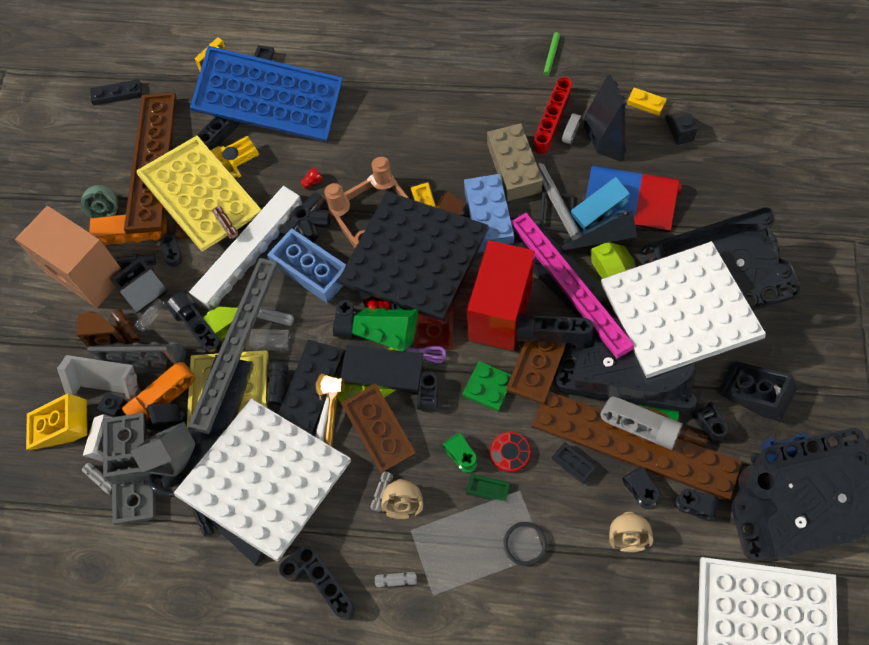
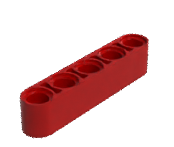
M561 77L557 80L535 134L534 150L538 154H546L549 151L570 99L572 81L568 77Z

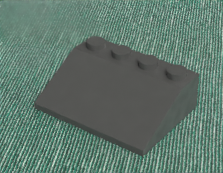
M116 342L113 344L91 346L87 349L96 360L133 365L135 373H165L178 362L185 363L186 350L181 344L176 342H170L169 344L157 342L150 344L138 342L123 344Z

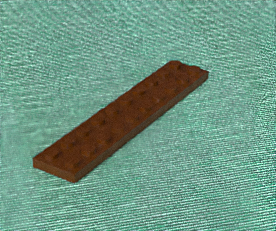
M175 92L142 95L124 224L126 234L163 231L165 207L137 175V170L171 151L177 101Z
M550 391L545 404H540L532 428L730 501L742 461L677 438L673 449L669 450L652 441L606 423L601 418L602 410Z

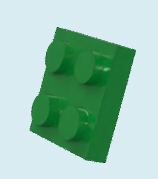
M478 361L462 397L499 412L508 393L506 389L512 375Z

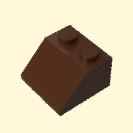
M89 311L84 314H78L76 335L87 347L116 342L128 344L119 332L97 312Z

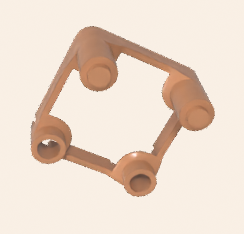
M385 157L375 158L372 161L373 174L366 181L343 193L342 187L336 183L330 184L325 188L324 193L331 216L354 248H356L365 230L359 231L353 237L340 219V216L347 213L350 208L349 200L373 186L380 190L393 187L398 195L408 198L391 174L389 160Z

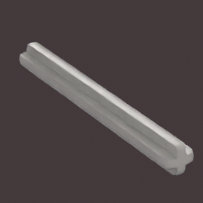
M538 163L537 167L543 180L542 185L548 192V196L570 237L579 233L580 231L544 164Z

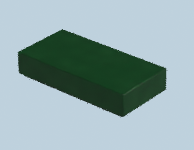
M471 474L466 495L507 504L511 482Z

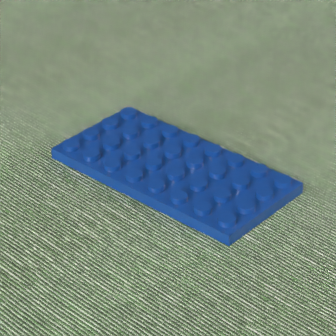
M208 46L190 109L191 111L327 142L343 78Z

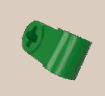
M457 433L442 444L446 453L454 460L462 472L472 473L476 470V455L460 433Z

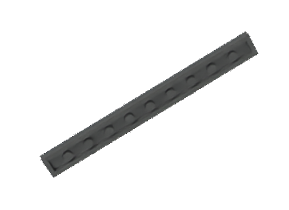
M259 258L188 424L190 430L209 434L277 270L278 264L276 261Z

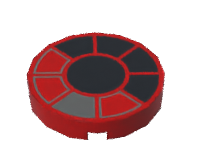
M502 433L491 443V461L503 472L513 473L520 471L525 467L530 458L529 443L518 433Z

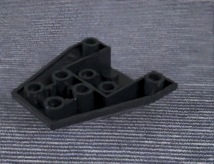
M608 75L585 114L584 128L598 154L621 162L624 160L626 153V100L620 94L617 82L613 80L611 75Z

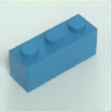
M615 177L572 209L571 216L585 230L598 223L601 219L611 216L614 213L613 210L618 206L619 208L625 206L629 202L630 193Z

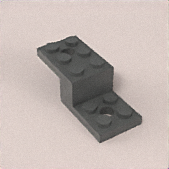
M144 413L103 419V477L112 483V524L115 526L156 519L155 492L148 484L151 474L141 472L130 452L146 440V415ZM124 432H129L128 439L121 441V435ZM138 497V503L135 506H130L131 498Z

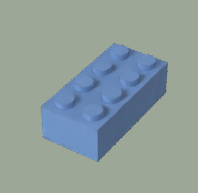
M500 174L465 179L464 189L470 219L489 225V229L477 253L485 252L488 240L513 245L514 234Z
M292 228L267 254L269 260L277 262L278 270L327 304L343 287V285L338 283V279L346 264Z

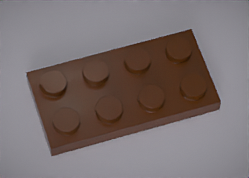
M525 341L506 392L544 405L567 343Z
M376 383L341 403L381 474L416 454Z

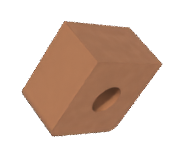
M46 206L15 239L47 275L96 308L116 288L110 279L122 271V269L100 239L49 206Z

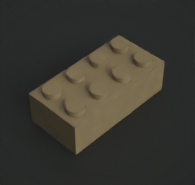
M522 124L488 131L487 145L497 174H500L507 201L541 193L543 180Z

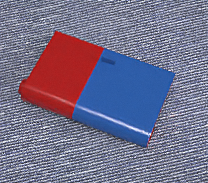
M598 166L591 167L586 199L617 177L630 195L629 202L622 208L618 206L613 210V214L623 209L633 210L636 226L666 231L671 230L677 194L681 193L682 183H679V179Z

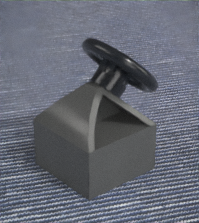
M183 422L154 434L130 452L141 472L151 474L148 484L155 493L166 497H176L175 491H172V488L185 480L186 476L181 472L188 463L196 443ZM155 480L163 483L165 490L155 484Z

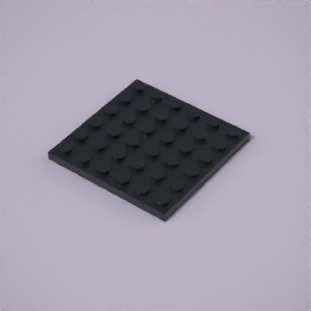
M386 191L341 273L338 283L406 309H416L420 314L444 322L483 242L489 225Z

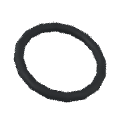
M519 522L512 525L506 532L503 540L504 550L508 558L521 566H532L538 563L545 556L547 550V538L543 530L530 522ZM529 526L534 528L542 538V551L532 561H520L511 555L509 551V536L518 527Z

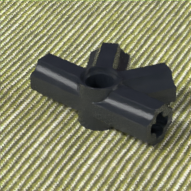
M313 192L303 205L297 206L293 210V216L279 230V233L284 237L292 228L311 242H315L319 238L315 226L329 227L331 222V212L320 210L326 204V200L317 192Z

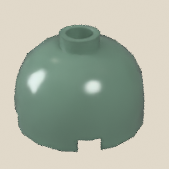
M94 185L83 193L81 210L87 217L91 219L116 215L118 198L112 189L104 185Z

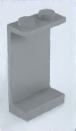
M66 355L57 368L65 394L75 395L81 386L125 393L127 403L140 394L137 375L134 372L133 365Z

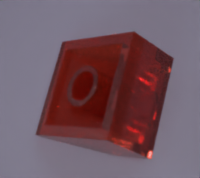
M454 305L451 306L444 322L418 313L415 330V348L419 349L429 346H440L444 349L454 348Z

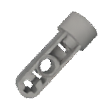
M617 397L609 398L600 414L606 423L645 438L669 450L673 449L683 423L664 417Z

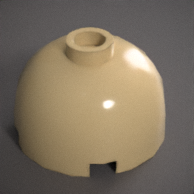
M407 480L392 482L387 485L382 493V511H386L387 516L394 519L409 518L408 514H413L414 512L416 516L423 510V497L420 489L416 484Z
M626 512L616 517L611 523L609 541L613 548H615V545L620 547V551L638 552L645 550V545L649 544L651 546L653 544V532L649 522L644 517L633 512Z

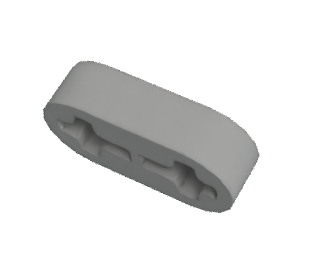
M572 114L563 133L562 142L572 143L582 116Z

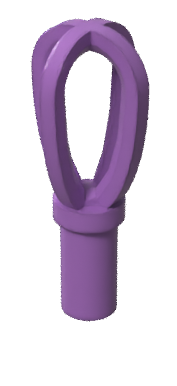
M429 346L419 349L407 348L405 350L408 352L424 353L425 360L435 363H442L446 359V351L440 346ZM425 353H439V354H443V355H442V356H435V355H429V354H425Z

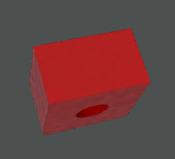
M488 240L467 308L469 341L510 351L515 350L519 313L525 314L532 289L534 250Z

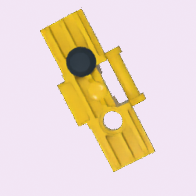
M248 136L227 147L218 146L210 150L227 171H232L230 174L233 178L241 177L237 166L259 155V152Z

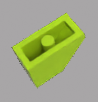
M217 307L203 317L220 341L226 337L238 308Z

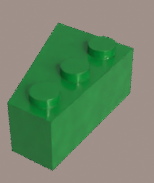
M365 308L354 316L352 333L404 352L414 343L419 311L416 309L387 310Z

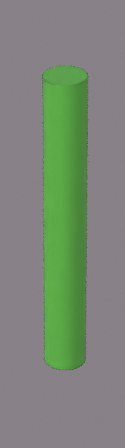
M557 32L553 35L543 72L545 76L550 75L560 38V34Z

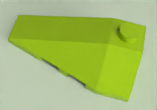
M607 242L591 249V263L602 279L636 268L634 259L625 246Z

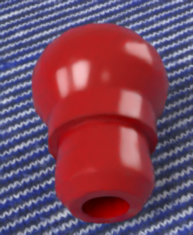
M311 168L305 178L301 180V184L305 189H309L312 185L321 183L323 177L316 168Z
M371 300L367 303V308L391 310V304L387 301Z

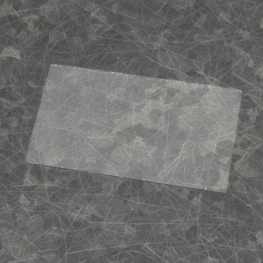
M520 491L507 495L506 501L495 499L411 530L433 596L518 565L508 558L504 550L503 540L506 532L512 525L519 522L532 523ZM521 526L514 529L509 536L508 548L511 555L516 559L525 562L540 555L542 546L534 528Z

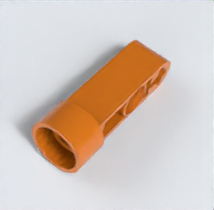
M178 362L123 406L122 409L126 415L144 413L146 415V423H148L151 417L147 405L169 404L193 384L195 375L184 362Z

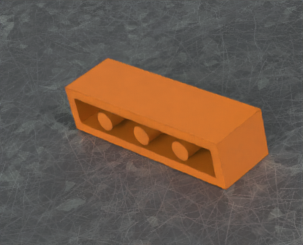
M126 215L90 219L89 233L100 239L104 246L110 244L121 245L128 242L139 243L146 240L157 241L167 234V219L165 216L163 231L126 234L124 231Z

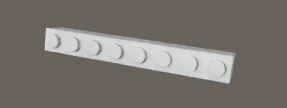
M283 186L190 290L189 294L194 301L209 311L217 307L221 299L232 290L233 285L244 276L247 269L255 264L260 254L264 253L268 245L279 236V230L293 216V210L297 206L303 205L300 196Z

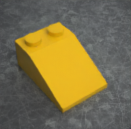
M67 393L27 413L26 450L70 443L87 436L86 399Z

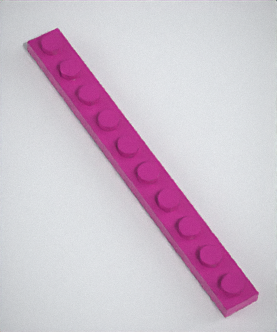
M525 213L512 220L511 225L528 248L535 251L536 258L582 316L592 321L594 331L613 355L618 359L633 350L634 344L529 215Z

